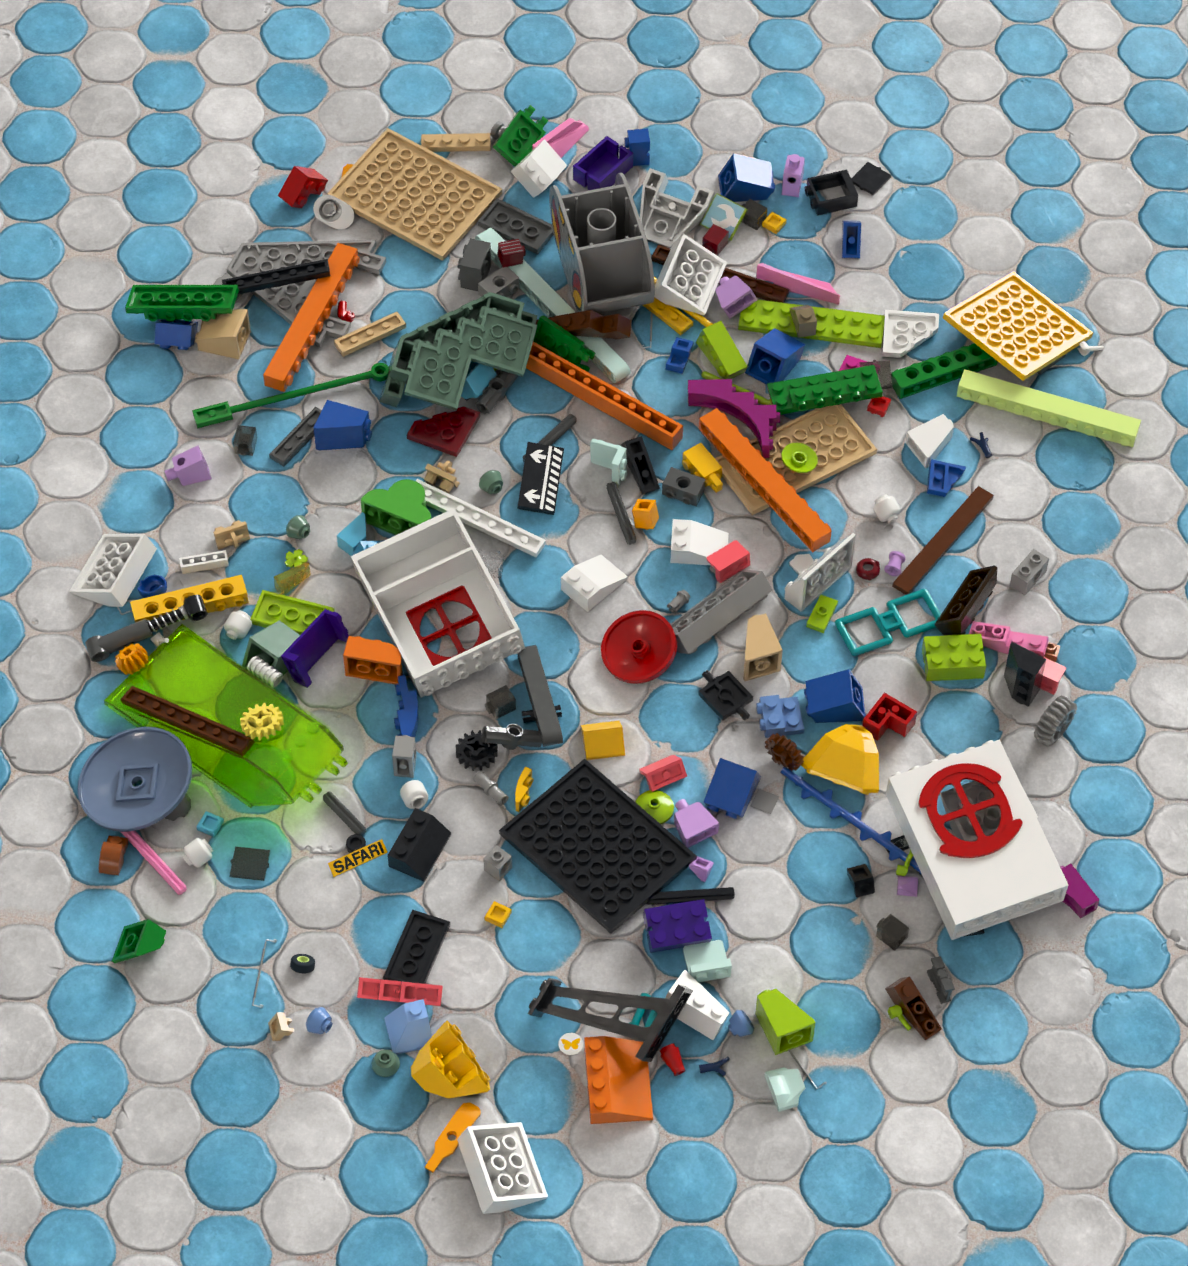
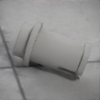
M685 590L678 591L677 596L667 604V608H670L669 611L676 614L685 603L689 602V593Z

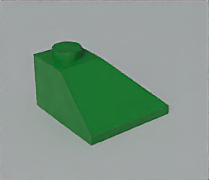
M149 919L124 926L111 962L118 963L160 949L165 941L166 930Z

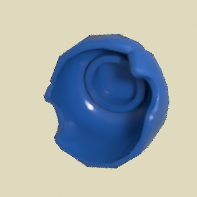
M154 574L139 582L140 586L137 587L140 595L143 598L166 593L167 581L162 576Z

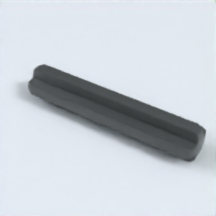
M329 791L323 795V801L355 834L362 836L366 833V827L332 792Z

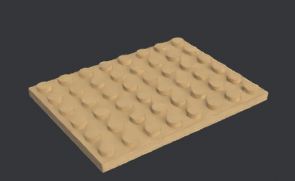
M387 128L327 195H332L351 206L355 214L443 261L478 222L492 203L500 197L502 188Z

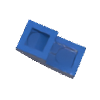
M676 337L665 370L683 374L694 341Z

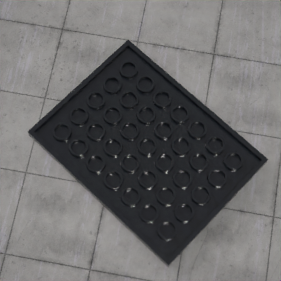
M583 759L499 830V834L610 934L688 868L690 863L697 860V855L586 759Z

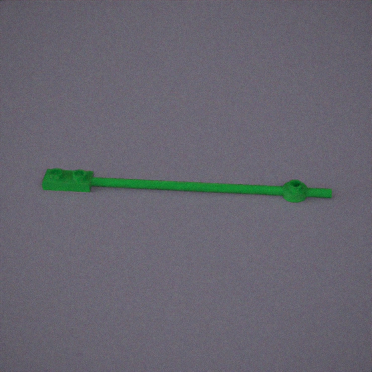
M376 363L372 366L371 371L278 395L234 406H229L228 401L195 409L192 410L193 417L198 429L233 420V413L370 378L379 382L385 381L390 369L385 363Z

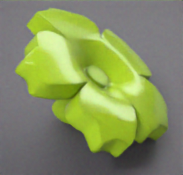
M300 549L294 550L293 553L288 551L285 564L287 567H294L297 570L307 563L308 557L303 555V551Z

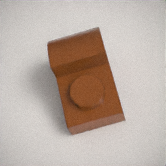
M108 836L107 841L103 842L99 858V873L119 876L124 863L123 857L128 847V838Z

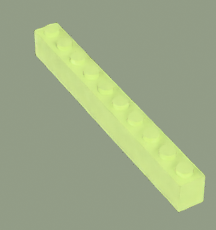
M965 369L957 390L956 397L964 400H970L981 405L991 406L1016 415H1022L1089 436L1102 438L1123 446H1134L1141 424L1140 419Z

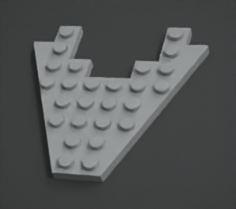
M376 240L241 243L227 267V273L234 278L329 259L337 243L358 249L360 261L355 268L380 275L386 264V257L372 253L377 245ZM317 279L251 293L292 325ZM329 316L323 323L322 331L317 333L314 344L317 347H321L327 335L335 338L346 335L351 328V323Z

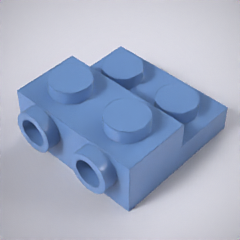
M779 695L760 697L759 703H756L757 714H761L762 719H759L760 730L764 731L765 738H769L772 734L776 733L780 736L804 734L798 697L781 699Z

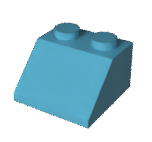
M471 361L461 397L464 399H475L481 396L485 387L489 386L490 380L497 375L494 369Z

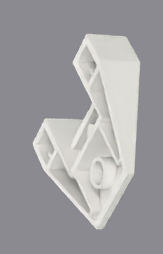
M650 168L642 187L640 221L648 241L671 249L673 243L683 234L687 235L703 220L715 197V193L707 188L697 186L690 203L664 194L668 184L666 174Z

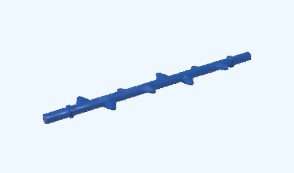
M783 767L780 773L793 781L796 786L802 788L801 798L815 797L831 809L830 817L832 819L841 816L860 829L861 841L872 838L890 851V861L900 858L905 862L908 854L891 843L892 833L890 831L883 834L877 833L861 821L862 812L849 813L832 800L833 791L831 789L821 793L803 780V777H799L788 768ZM913 856L910 862V866L918 872H920L919 874L922 875Z

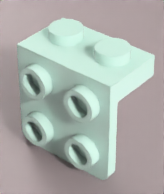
M592 439L590 442L591 462L612 469V482H615L617 487H619L621 481H625L627 476L626 448L607 443L603 440Z
M721 940L684 946L683 953L688 973L696 981L704 982L731 977L730 958L727 959Z

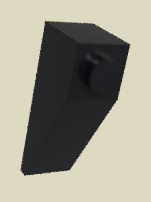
M642 436L623 442L620 446L626 448L627 465L642 495L660 489Z

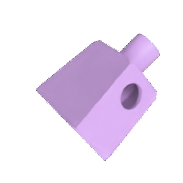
M797 154L787 156L783 175L782 195L799 197L804 175V157H800ZM790 178H795L796 182L790 183Z
M733 276L730 279L728 277L721 278L719 281L720 286L715 290L721 307L729 319L758 300L751 288L737 276Z
M199 446L172 458L174 467L165 470L168 481L179 478L183 486L212 479L208 464Z
M681 799L675 804L678 811L674 814V824L682 843L687 848L718 833L719 822L700 802L688 805L685 799Z

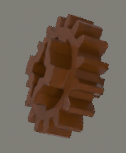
M772 734L765 741V748L769 750L767 753L772 755L771 759L778 763V765L781 764L783 767H788L791 771L793 769L796 771L803 764L804 761L802 759L804 756L800 754L801 750H798L796 743L791 742L790 739L787 740L784 735Z

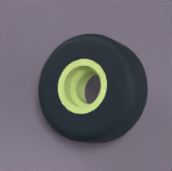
M296 954L291 958L290 967L297 973H310L315 968V959L307 954Z

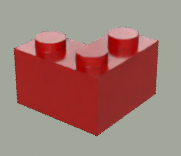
M294 166L278 196L291 207L302 208L310 194L320 195L324 191L328 179L315 169Z
M884 692L864 717L862 726L872 733L873 739L877 741L888 728L906 737L916 723L917 711Z

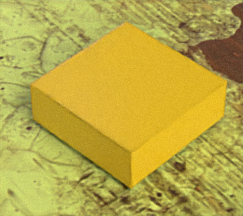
M771 212L762 222V227L777 234L784 227L787 219Z
M494 901L484 919L503 928L512 913V909Z

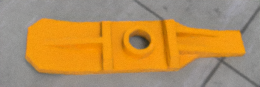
M468 1102L463 1103L436 1140L434 1154L425 1165V1169L434 1173L443 1159L455 1152L459 1146L458 1137L468 1126H472L481 1115L478 1106ZM450 1135L456 1136V1139L450 1141L448 1137Z

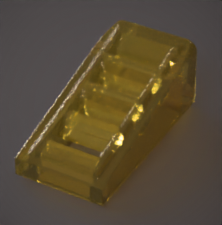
M303 563L274 576L277 592L281 595H286L311 575L309 563Z

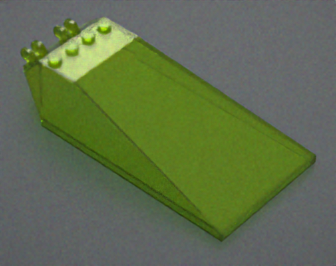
M183 624L168 637V643H162L149 655V662L145 664V668H141L139 672L137 671L133 675L130 674L104 700V704L137 728L156 727L177 736L187 748L193 768L250 808L253 806L293 804L299 797L311 803L314 798L306 789L309 788L319 795L322 789L314 781L325 769L337 776L340 771L332 762L334 761L342 767L348 764L347 760L340 755L344 751V747L328 724L276 688L271 687L270 684L262 681L261 678L252 674L247 668ZM131 686H134L243 734L245 733L242 732L240 718H243V712L248 713V708L254 709L255 704H258L259 707L263 703H266V706L273 704L274 708L279 707V710L282 711L284 725L281 726V731H275V736L269 735V739L262 737L259 740L258 737H255V743L244 756H241L124 705L120 699Z

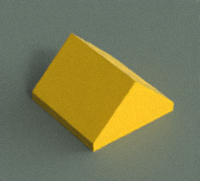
M620 721L581 725L586 760L625 756L623 728Z

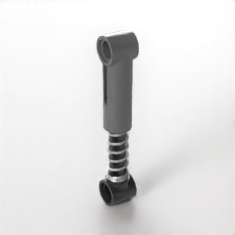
M192 595L186 598L184 605L178 607L175 611L172 609V612H166L165 615H159L158 618L153 617L151 621L145 618L104 636H93L86 640L85 644L91 661L100 662L108 658L111 653L125 648V646L128 647L130 644H135L152 637V632H157L158 629L163 630L164 627H169L178 621L182 622L183 619H190L191 621L202 620L208 615L202 596Z

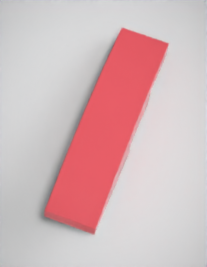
M359 977L357 998L403 1003L424 999L425 1005L441 1006L443 986Z

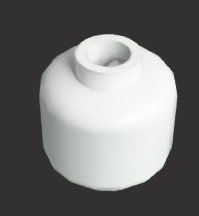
M885 494L874 501L873 510L881 522L888 521V523H892L898 519L897 515L900 513L901 508L893 496Z
M241 610L232 612L224 623L226 635L233 640L245 638L252 627L250 615Z
M418 780L408 781L400 789V796L405 806L409 809H420L428 801V793L423 783Z
M195 838L184 847L186 855L183 858L189 866L193 864L199 868L212 859L213 849L205 839Z

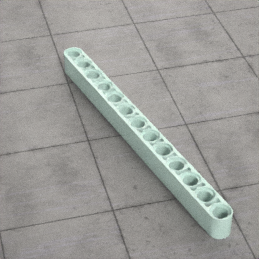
M488 228L475 236V239L491 243V260L501 268L502 265L497 255L498 243L505 240L493 228ZM524 259L523 264L508 267L519 277V288L547 317L575 313ZM575 336L585 343V349H590L596 353L594 359L590 360L610 381L617 383L630 375L631 371L627 363L601 337Z

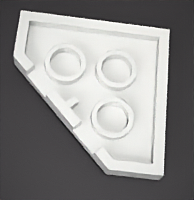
M885 310L882 357L901 358L938 333L939 314Z

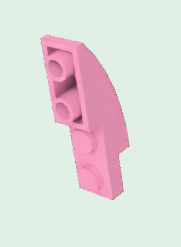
M975 621L972 622L969 634L982 635L984 647L1008 654L1010 644L1014 642L1040 656H1044L1049 642L1048 636L1013 632L1009 626Z

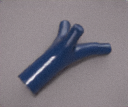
M983 432L979 433L980 440L970 437L971 441L981 447L986 458L992 456L988 446L989 439L984 438Z
M727 1056L717 1062L699 1065L700 1073L715 1071L725 1076L726 1072L720 1069V1067L729 1061L730 1058Z

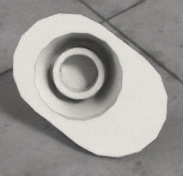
M323 195L314 203V214L321 222L335 229H345L352 224L354 211L346 202L332 195Z

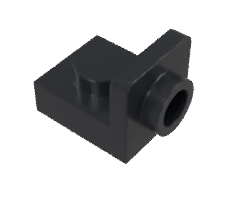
M866 864L847 868V875L854 886V893L857 898L875 893L874 878Z

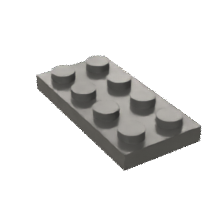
M498 198L478 220V226L486 230L493 228L501 237L509 241L519 239L521 246L524 245L525 249L536 254L543 249L554 235L552 224Z

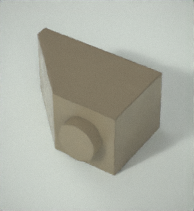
M809 305L791 307L790 313L798 338L816 335L817 320L813 307Z

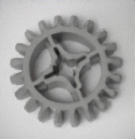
M1065 696L1057 697L1037 722L1034 737L1047 746L1055 743L1074 719L1077 704Z

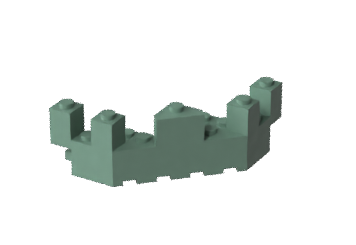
M489 292L454 311L440 316L432 322L418 327L410 333L402 335L393 351L389 365V374L383 386L379 402L397 407L404 390V395L457 410L471 361L523 377L537 328L535 324L537 315L523 311V302Z

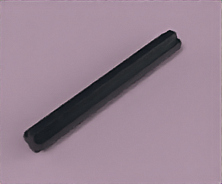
M733 887L659 892L645 905L681 903L705 899V901L734 899L735 892Z

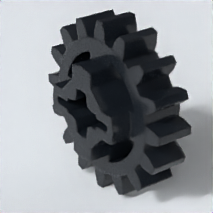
M472 730L469 736L464 733V739L459 738L458 744L455 746L456 758L459 759V764L464 763L465 769L471 766L472 771L476 767L482 771V766L490 768L489 762L495 763V757H498V745L482 743L481 730H479L478 734H475Z

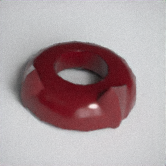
M871 558L862 559L857 563L856 573L860 578L870 581L879 575L880 563ZM870 564L873 566V569L867 571L863 569V566Z

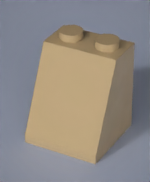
M236 309L232 311V314H217L216 319L202 321L200 332H197L195 336L198 350L240 359L251 333L248 310Z
M766 613L748 618L744 682L781 671L783 650Z

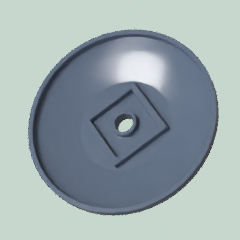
M138 727L120 732L97 747L85 762L78 781L80 804L87 816L94 823L105 829L128 832L149 827L168 816L184 798L192 778L190 754L177 736L164 729ZM142 780L141 785L134 787V784Z

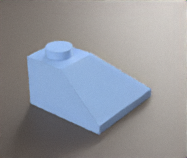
M424 999L402 1004L384 1017L392 1052L396 1055L420 1050L432 1037Z

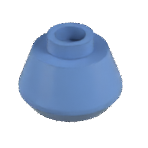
M324 1007L315 1008L306 1020L308 1032L323 1034L331 1029L332 1018Z
M736 1010L729 1020L730 1025H728L732 1034L739 1037L753 1034L755 1028L749 1017L743 1010Z

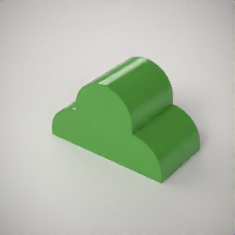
M405 479L397 481L389 490H371L361 499V510L365 514L366 523L393 535L400 534L431 519L430 511L426 508L425 490L420 483L414 480Z

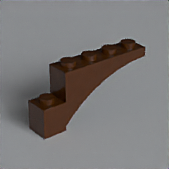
M592 310L548 317L574 336L618 340L630 338L632 320L620 314L602 316Z

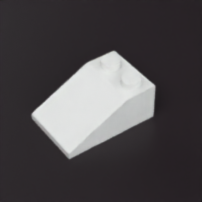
M544 139L511 170V173L534 198L542 193L567 165Z
M673 519L670 563L710 565L707 562V557L728 545L729 533L692 520Z
M599 555L575 565L561 577V590L584 610L589 612L625 582L628 576L605 557Z

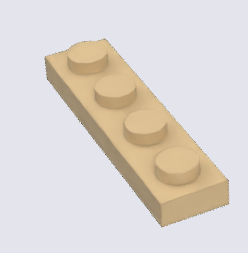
M490 133L421 134V146L432 152L491 151Z
M395 312L335 339L334 345L344 357L405 329L406 323L400 314Z

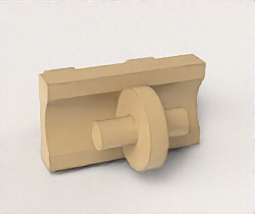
M446 461L444 464L439 462L438 468L430 464L426 465L427 473L424 481L427 484L434 486L437 479H440L442 482L439 489L446 493H449L453 487L457 488L460 483L456 481L457 478L450 475H454L456 472L452 468V462Z
M235 521L226 528L222 526L217 527L213 532L218 550L231 545L237 548L239 547L238 543L250 539L245 521Z

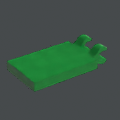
M531 105L523 111L520 109L493 145V148L514 167L532 151V145L543 138L546 133L543 127L547 124L548 120L543 116L535 123L530 118L535 111V108Z
M546 316L539 317L533 342L589 372L590 368L580 363L582 360L588 362L589 358L593 360L596 353L590 349H585L583 341Z

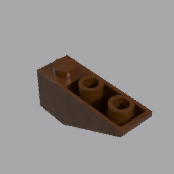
M910 976L900 978L885 988L893 1003L901 1007L904 1017L924 1040H927L942 1029Z

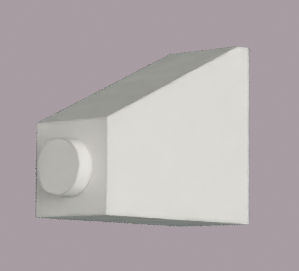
M942 414L907 431L905 443L925 468L929 467L931 459L935 460L951 440L954 429L953 422Z

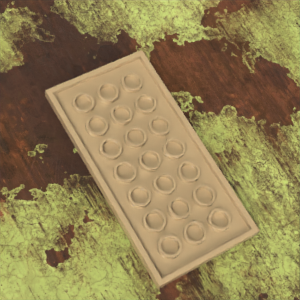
M840 404L816 408L777 427V431H773V437H769V439H773V450H770V458L764 459L772 464L774 470L784 477L789 486L794 487L796 493H799L877 454V448ZM757 438L751 440V445L761 452ZM790 443L808 445L817 454V466L808 473H797L785 466L781 458L784 447ZM723 455L715 458L722 466V477L751 515L770 507Z

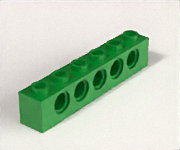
M974 343L951 352H945L937 357H931L920 363L896 369L894 372H891L890 384L899 399L957 380L962 377L964 369L977 373L997 366L998 361Z

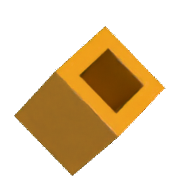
M637 499L632 509L635 528L654 529L659 519L656 500Z

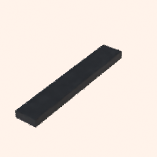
M328 259L224 279L222 280V285H238V294L329 277L331 275Z

